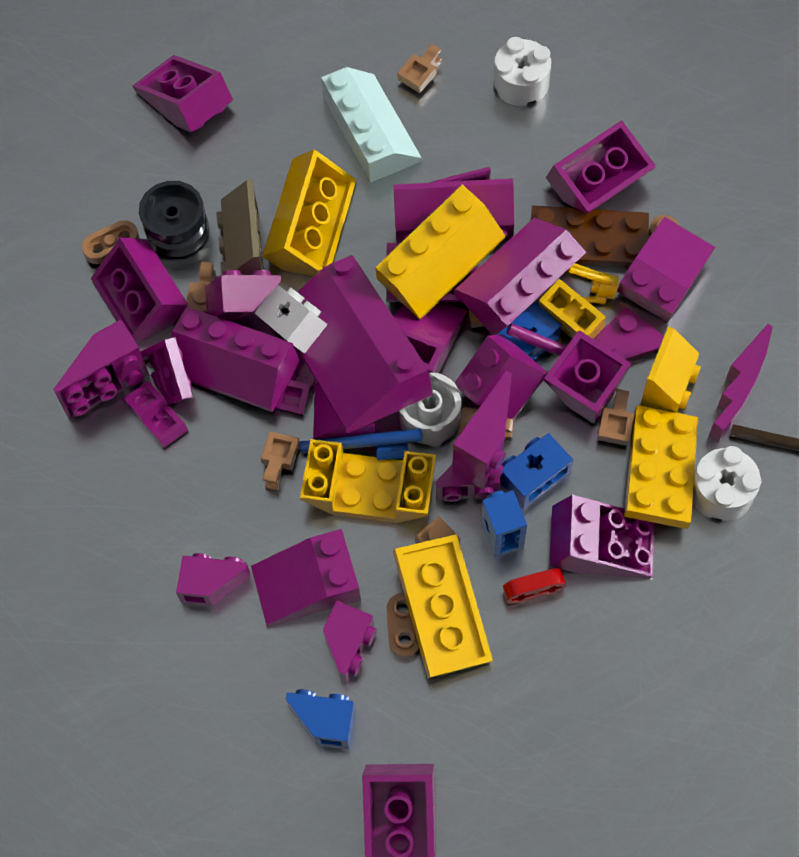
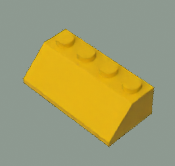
M315 149L293 158L262 257L284 271L313 277L325 266L331 264L337 249L356 179Z
M462 184L375 267L377 280L421 320L505 238V234L486 206Z

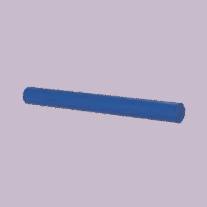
M421 429L317 440L342 443L343 449L421 442L423 434ZM310 440L300 441L301 453H308Z

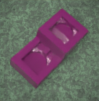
M296 351L300 363L275 408L304 415L316 379L300 352Z
M149 381L124 398L134 414L163 448L188 431L183 420L170 408L166 399Z

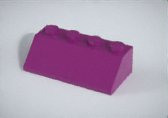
M513 178L394 184L396 243L404 241L462 184L486 206L505 234V238L500 243L509 241L514 236Z
M533 218L453 292L492 335H497L579 260L586 251L566 229Z
M186 307L172 330L171 338H176L177 345L182 351V362L191 383L273 412L300 363L293 343L190 307Z

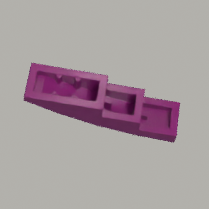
M767 324L730 366L726 379L731 384L722 393L717 406L723 413L713 423L709 436L718 443L736 421L751 395L767 355L773 329L770 324Z

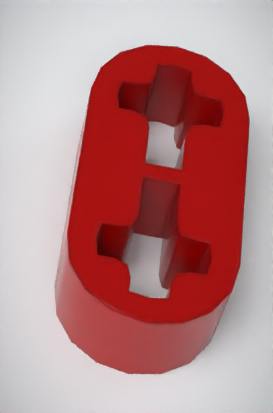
M557 568L510 580L502 587L507 602L515 604L559 592L566 587V583L561 569Z

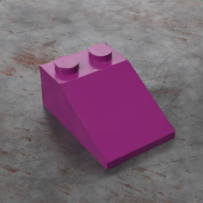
M176 55L171 56L132 85L133 89L174 125L191 133L203 127L207 120L221 113L225 106L233 101L221 72Z
M664 217L619 283L617 292L664 321L669 322L716 247Z
M508 371L503 374L453 443L452 471L483 490L487 488L490 482L496 483L504 470L502 462L506 453L503 450L512 374Z
M342 529L310 537L251 565L267 627L333 609L336 601L344 604L361 601L358 582Z
M366 764L362 774L365 857H436L434 764Z

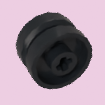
M165 181L154 185L145 192L139 203V217L146 238L157 253L167 257H183L194 253L204 244L208 236L209 223L200 193L192 185L181 181Z

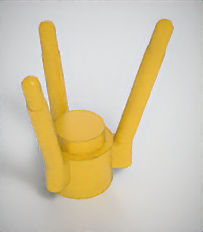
M576 263L568 269L572 274L592 280L590 292L595 293V296L583 297L587 302L605 305L606 298H615L619 276L598 272Z

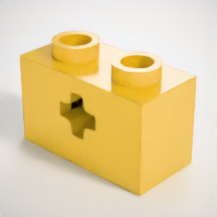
M560 279L539 300V305L561 324V330L572 339L579 330L594 339L605 328L606 316Z

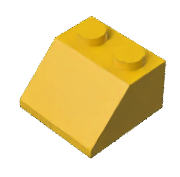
M669 326L667 328L647 378L640 405L677 413L679 408L685 410L691 392L686 391L689 382L695 384L701 366L696 365L699 352L674 328Z

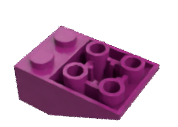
M438 302L419 320L402 304L393 317L424 362L429 373H439L468 311L445 302Z
M121 319L93 334L53 390L68 419L85 414L90 407L101 401L112 399L117 392L128 386L139 384L144 377L149 375L141 351Z
M572 494L552 506L549 566L583 574L652 578L654 522L624 517V508Z

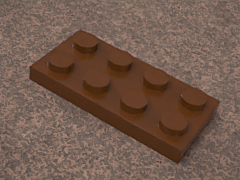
M532 205L531 220L537 218L564 228L581 245L586 253L575 262L579 265L629 268L648 241L649 213L594 209L590 213L585 214L576 208Z

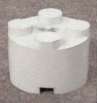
M520 37L510 38L498 50L494 61L493 83L499 97L503 101L515 106H526L528 102L540 101L546 95L549 88L551 72L550 50L532 40L521 39Z
M429 373L433 395L399 410V421L403 431L421 429L423 440L418 443L435 447L442 445L444 441L451 438L459 428L461 397L456 384L451 379L439 373Z
M735 446L720 448L707 453L700 460L694 473L693 504L699 512L709 518L714 517L722 519V521H732L740 518L749 510L761 485V477L757 465L748 455Z

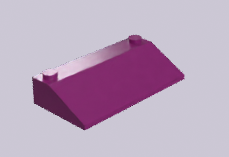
M353 255L325 266L297 291V293L305 298L302 304L304 305L308 301L321 311L318 317L327 324L306 353H303L301 350L299 352L347 433L433 395L427 367Z

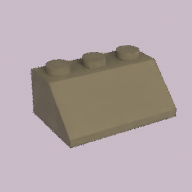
M252 179L246 180L221 199L222 211L216 212L218 229H223V236L218 237L220 254H225V262H220L221 275L223 271L239 270L241 275H252L253 271L264 270L259 210Z

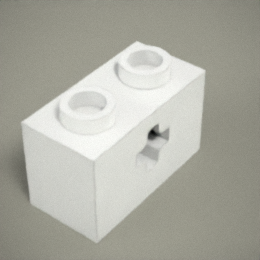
M277 285L256 310L255 314L285 340L293 343L296 348L306 353L327 324L318 317L321 311L308 301L303 305L302 301L305 298L290 287L286 292Z

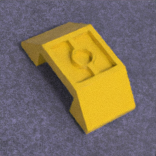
M310 439L300 500L334 516L396 524L426 517L429 510L436 455L405 451L403 460H377V457L343 453L342 443Z

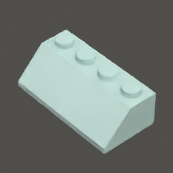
M346 67L321 77L323 98L370 183L422 162L419 152L374 74Z

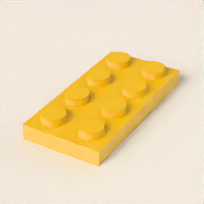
M637 405L634 410L624 517L688 529L691 524L698 417Z
M457 534L394 549V559L427 678L492 662L493 658Z

